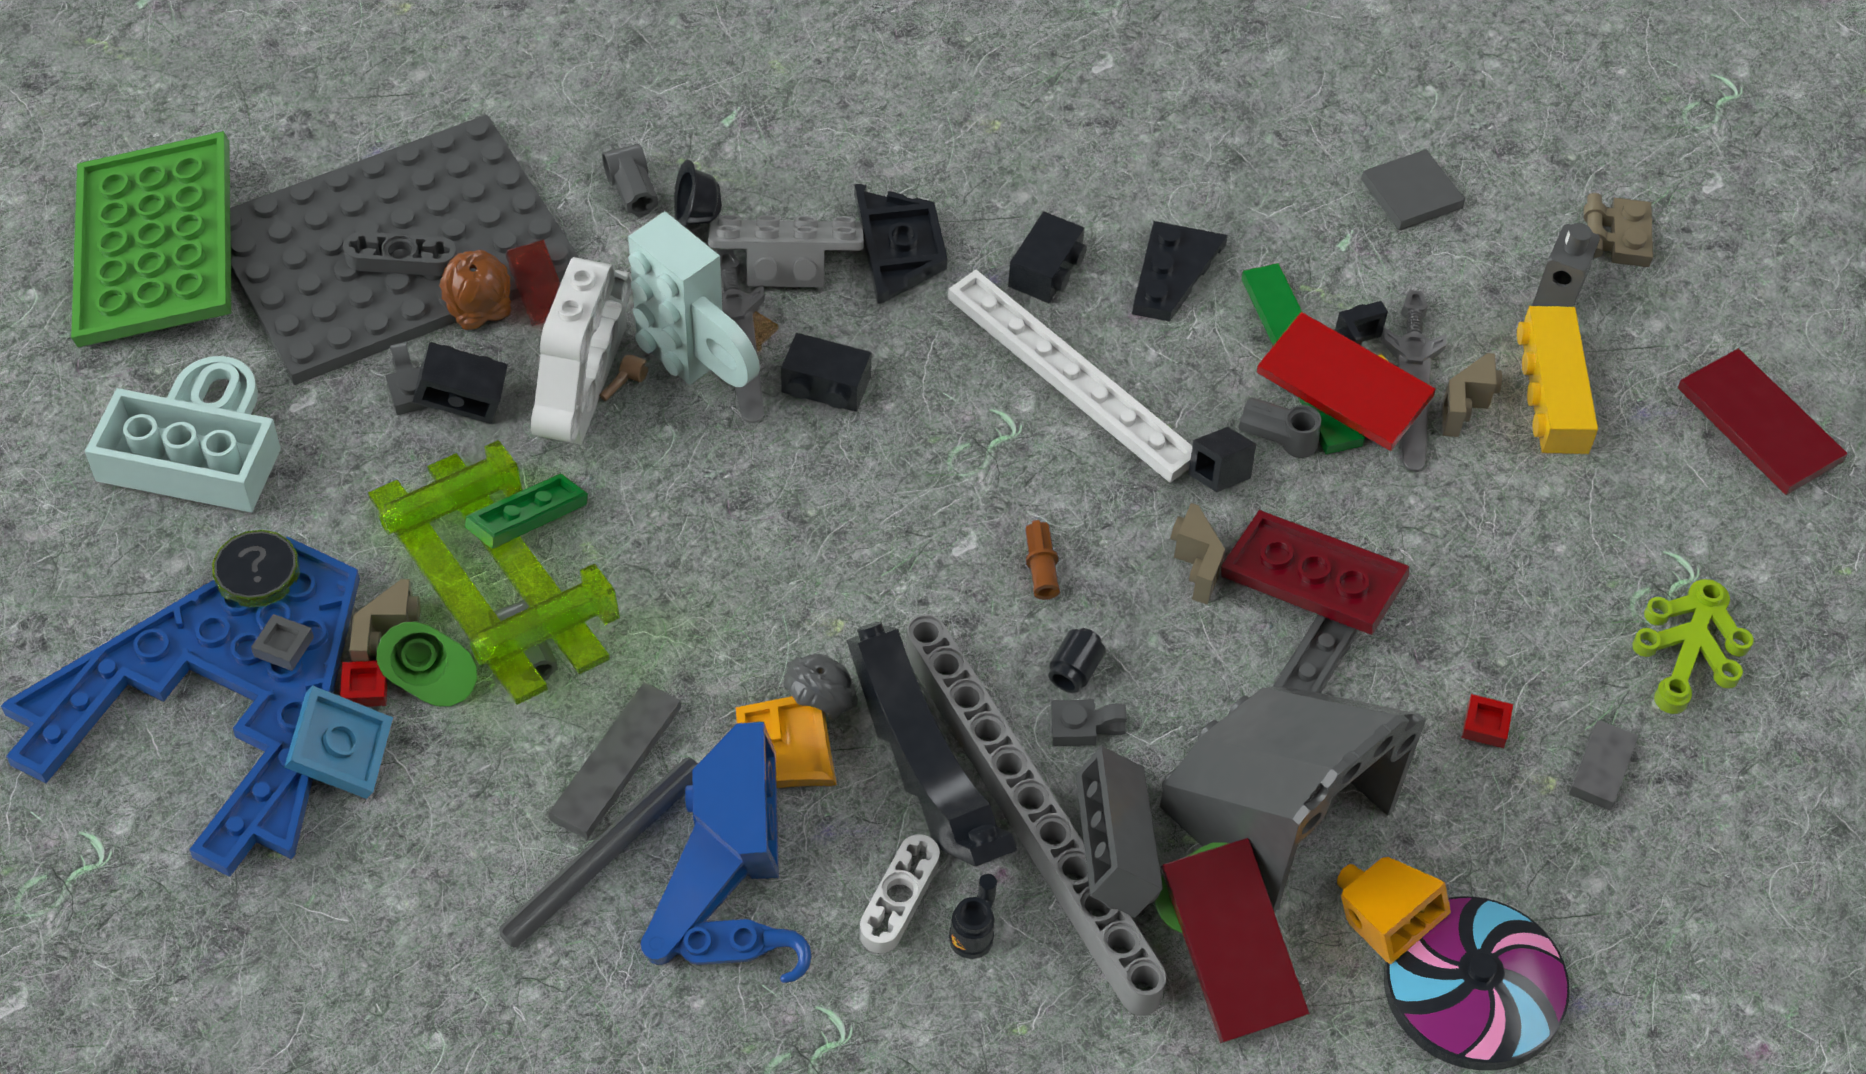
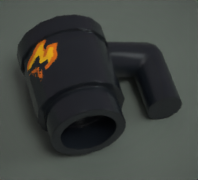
M992 874L982 875L979 879L977 897H969L962 900L952 913L949 943L953 951L963 958H980L987 954L993 946L995 918L991 908L995 900L997 879Z

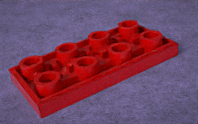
M1303 312L1297 316L1257 365V373L1389 451H1392L1434 397L1436 388Z

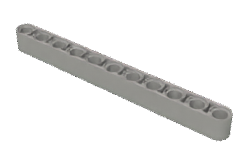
M929 614L914 617L908 624L906 653L913 670L1123 1006L1135 1015L1145 1016L1152 1014L1158 1009L1165 988L1166 973L1163 966L1130 915L1118 909H1111L1103 902L1090 896L1085 848L1082 839L944 623L938 617ZM925 640L930 641V643H922L920 641ZM947 672L951 675H942L940 673ZM964 704H965V705H970V706H972V707H971V708H963V707H961L960 705H964ZM988 737L994 739V741H983L980 738ZM1002 771H1012V772H1014V773H1016V774H1015V775H1005V774H1003V773H1001V772H1002ZM1028 804L1036 806L1038 809L1028 810L1022 806ZM1054 839L1059 841L1060 844L1050 845L1043 840ZM1077 874L1083 879L1078 881L1071 880L1065 875ZM1093 909L1100 910L1106 915L1097 917L1091 915L1088 911ZM1122 946L1129 952L1124 954L1117 953L1110 947ZM1138 982L1146 983L1153 990L1142 991L1133 984Z

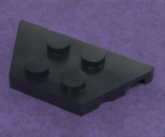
M854 184V196L859 220L863 227V239L877 304L884 303L947 269L948 258L935 202L920 198H907L903 194L888 191L886 197L867 192V185Z

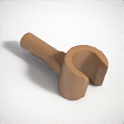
M626 355L621 361L616 378L599 396L604 401H607L628 379L642 382L648 373V367L644 366L646 360L634 355Z

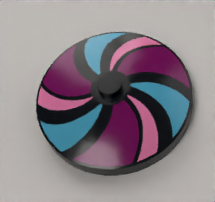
M1450 897L1448 900L1451 913L1392 964L1385 961L1383 981L1390 1009L1398 1024L1417 1045L1444 1062L1473 1070H1500L1522 1064L1545 1049L1556 1035L1566 1015L1570 992L1568 973L1564 960L1548 934L1536 922L1519 910L1507 904L1482 897Z

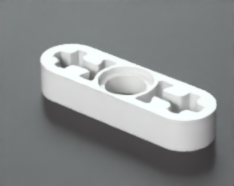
M917 834L906 838L886 871L860 921V940L869 951L887 953L893 950L902 938L939 866V847L931 837ZM920 851L927 854L926 859L919 861L915 869V875L909 872L912 856H917ZM894 885H905L911 889L913 895L905 902H895L889 898L887 891ZM886 911L891 915L888 920V932L883 931L879 937L874 936L873 928H878L881 925Z

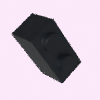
M1043 211L1010 261L1008 287L1050 303L1057 291L1063 292L1066 288L1072 267L1074 265L1079 266L1084 259L1087 245L1083 244L1085 227Z
M796 333L781 366V393L789 394L798 399H808L824 403L833 408H843L857 412L871 378L872 352Z
M429 342L421 363L412 402L491 424L501 400L508 364L487 356H478L457 350L448 345Z

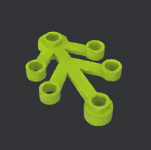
M1698 580L1690 586L1686 596L1670 601L1662 597L1651 598L1644 610V617L1649 623L1661 626L1666 624L1670 617L1693 612L1691 622L1659 632L1650 628H1642L1636 633L1632 642L1633 650L1643 657H1651L1656 654L1657 650L1683 643L1672 675L1664 678L1659 683L1654 694L1656 705L1666 713L1679 714L1687 708L1692 698V689L1688 680L1699 649L1714 672L1713 678L1719 686L1727 689L1734 688L1743 675L1741 665L1734 660L1726 659L1707 627L1710 619H1712L1726 639L1724 643L1726 650L1731 655L1737 657L1748 654L1753 645L1754 638L1748 630L1736 626L1726 610L1730 604V595L1723 585L1714 580ZM1653 609H1660L1664 614H1658ZM1733 639H1738L1745 645H1739ZM1641 640H1648L1652 645H1645ZM1722 671H1728L1734 677H1728Z

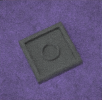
M1427 149L1364 170L1361 180L1398 230L1462 209L1465 202L1464 197Z

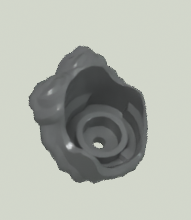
M815 653L803 658L796 657L792 662L787 663L788 670L784 676V688L787 691L789 690L799 705L820 709L831 720L837 719L843 712H847L857 706L858 698L849 672L842 664L829 656Z

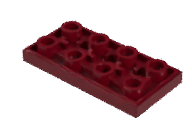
M1739 348L1680 380L1678 389L1785 495L1843 463L1848 455L1831 436Z
M1248 838L1160 866L1220 1044L1310 1014Z

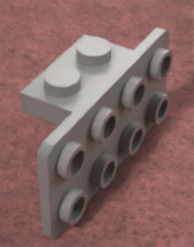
M722 215L718 217V220L711 222L708 246L716 249H747V286L824 287V250H862L863 227L860 222H855V218L848 216L835 217L833 221H817V218L813 216L795 217V221H779V217L773 215L758 216L756 220H741V217L738 215Z

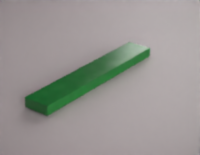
M1279 263L1243 270L1241 277L1273 346L1302 312ZM1299 398L1301 405L1310 406L1320 413L1319 442L1325 455L1363 446L1364 435Z

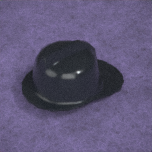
M685 160L679 169L675 184L674 219L685 228L690 224H709L721 212L720 186L712 175L696 170L691 160Z

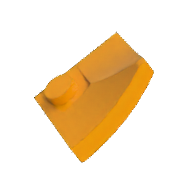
M793 696L736 707L737 723L764 722L776 750L777 788L837 785L824 711L811 706L799 705Z

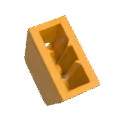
M1390 857L1379 859L1365 872L1354 864H1348L1340 871L1337 878V885L1343 889L1341 899L1349 925L1389 964L1397 960L1451 913L1445 882Z

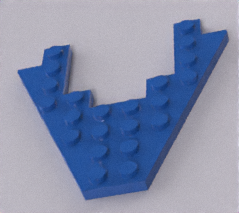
M287 536L284 539L289 542L295 552V568L290 579L279 589L264 596L243 597L234 595L221 587L217 578L6 700L1 705L5 716L29 727V730L6 756L10 766L47 783L127 685L164 702L188 671L191 670L254 701L232 729L235 738L264 751L260 759L191 846L189 851L192 858L228 877L233 874L256 842L292 860L296 854L313 778L284 768L306 692L312 685L330 693L334 692L360 581L358 569ZM273 614L312 628L314 638L293 671L256 658L253 655L251 646Z

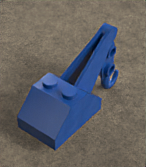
M764 722L737 723L692 770L693 785H686L685 802L687 812H693L695 826L655 914L641 939V950L646 958L656 965H664L670 962L676 955H682L691 964L708 965L749 962L776 948L790 947L796 951L798 963L791 972L782 974L780 980L782 983L793 982L806 973L812 958L810 945L802 935L793 930L775 929L749 919L706 922L747 875L751 879L779 878L776 750Z

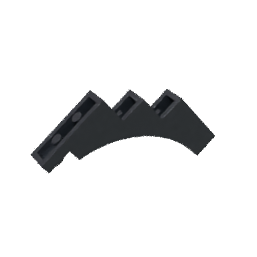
M875 622L858 628L859 636L846 641L877 737L890 742L905 791L919 798L931 838L937 843L940 850L975 867L1017 851L1012 833L997 827L989 802L969 780L941 734L917 682L898 628L883 626L882 622Z

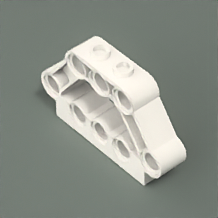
M576 257L570 260L542 330L535 404L531 417L532 435L582 445L600 398L599 394L603 390L627 326L625 310L631 294L632 278L630 272L615 270L613 264Z

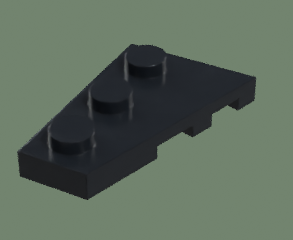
M1153 221L1132 314L1170 322L1192 292V287L1201 275L1204 276L1210 268L1213 258L1224 249L1228 235Z

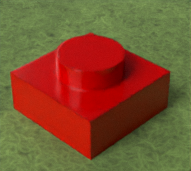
M377 661L342 662L341 697L366 707L387 706L388 679L382 674Z
M1471 694L1467 704L1461 738L1504 748L1508 738L1514 704Z

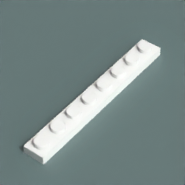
M974 270L948 289V300L1169 483H1172L1189 469L1192 445L978 270Z

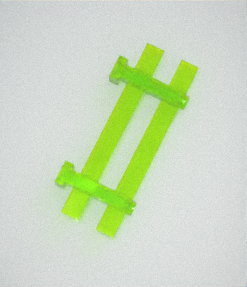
M497 440L484 446L485 459L468 467L457 453L428 465V472L435 481L417 490L407 493L397 479L368 492V496L379 511L378 517L385 532L388 535L393 533L396 535L470 639V647L480 665L488 664L512 700L518 705L548 690L546 682L523 651L552 638L580 675L610 660L609 653L585 621L598 616L604 625H607L619 619L620 614L615 589L595 563L579 570L582 583L562 592L519 536L494 549L480 540L529 606V608L500 621L430 525V522L456 510L466 520L467 515L493 504L494 502L489 495L500 490L503 491L506 497L523 490L517 463L501 442Z

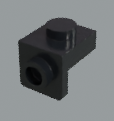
M1382 301L1367 305H1357L1352 309L1339 312L1334 331L1362 345L1364 341L1382 337L1388 311Z

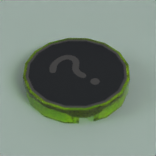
M254 530L245 531L230 538L218 549L212 562V573L215 585L224 598L237 601L240 606L252 608L267 606L283 599L290 592L289 587L294 581L297 582L300 575L298 554L290 540L276 532Z

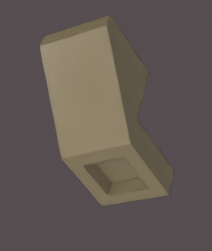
M1486 353L1449 380L1442 402L1443 436L1459 437L1463 422L1470 421L1472 407L1489 409L1493 394L1500 393L1502 371L1496 370L1495 354Z
M1191 503L1185 518L1177 517L1170 539L1177 541L1174 558L1193 564L1189 576V581L1195 583L1192 600L1208 605L1221 573L1225 548L1199 505Z
M400 579L354 614L349 648L352 662L374 661V657H377L376 650L380 639L390 628L403 622L420 620V597L413 596L410 579Z

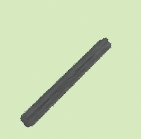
M690 757L684 758L499 928L502 939L512 948L519 947L685 794L686 785H693L692 770L698 763Z

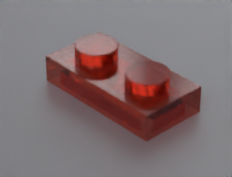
M543 239L507 250L505 255L532 326L546 322L560 287L559 278Z

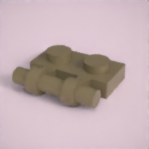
M1589 194L1587 196V204L1583 208V218L1592 232L1600 236L1594 258L1602 256L1603 251H1611V263L1650 267L1653 259L1651 202L1614 198L1611 208H1607L1602 203L1601 194ZM1603 226L1611 227V233L1606 232Z

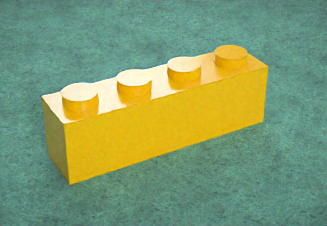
M1529 306L1524 322L1518 323L1517 342L1524 347L1522 358L1523 374L1529 376L1530 383L1527 390V401L1529 406H1534L1535 411L1532 424L1534 437H1539L1542 453L1589 454L1598 432V425L1575 307Z

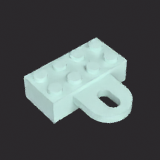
M665 211L629 235L630 255L628 259L631 266V289L634 301L633 314L636 325L635 339L639 347L648 354L652 353L663 363L670 374L678 375L689 385L710 370L722 380L735 387H743L756 378L760 371V365L751 341L739 325L722 311L720 255Z
M212 356L197 360L183 369L176 378L167 398L116 388L85 449L95 481L252 513L281 447L273 419L251 415L257 402L258 390L250 368L243 362L231 357ZM218 379L229 380V384L220 400L214 403L203 402L210 385Z

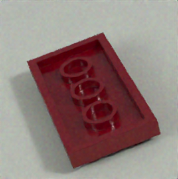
M1259 510L1221 565V577L1373 635L1407 581L1409 566Z

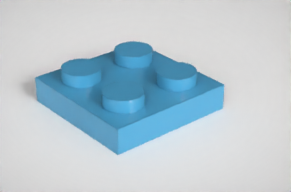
M312 685L305 694L284 768L367 799L374 792L393 717Z

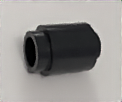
M1081 628L1080 630L1072 629L1067 633L1049 664L1051 671L1048 677L1056 687L1069 693H1076L1080 687H1085L1106 652L1100 636L1087 628Z

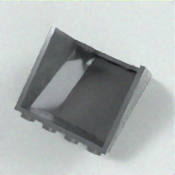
M1262 687L1250 698L1243 696L1237 700L1231 707L1229 714L1220 722L1213 720L1202 729L1198 736V741L1178 767L1171 771L1164 779L1159 807L1202 847L1210 843H1232L1248 838L1275 912L1280 906L1298 843L1309 835L1322 821L1328 811L1332 797L1349 783H1352L1387 816L1394 811L1426 719L1418 713L1291 687Z

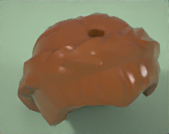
M484 250L458 253L449 261L444 269L439 286L442 290V299L446 303L448 312L456 318V322L462 329H478L487 321L502 320L510 315L511 300L509 294L511 285L506 265L500 263L494 255Z

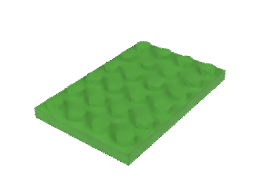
M224 131L77 163L71 338L77 347L231 314L230 141Z

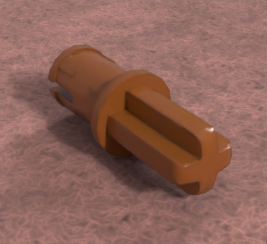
M1034 520L1025 529L1029 552L1026 556V565L1031 569L1034 596L1041 600H1049L1060 594L1056 564L1059 557L1057 552L1053 550L1049 524L1047 522H1040V520Z

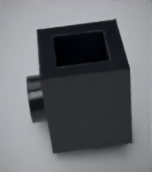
M1229 427L1193 440L1188 475L1215 492L1249 480L1252 475L1256 443Z

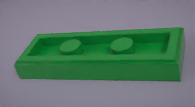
M560 473L467 515L465 528L490 548L494 549L586 506L588 493Z

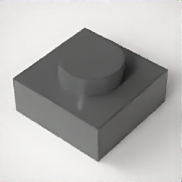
M273 614L251 646L253 655L256 658L293 671L314 638L312 628Z

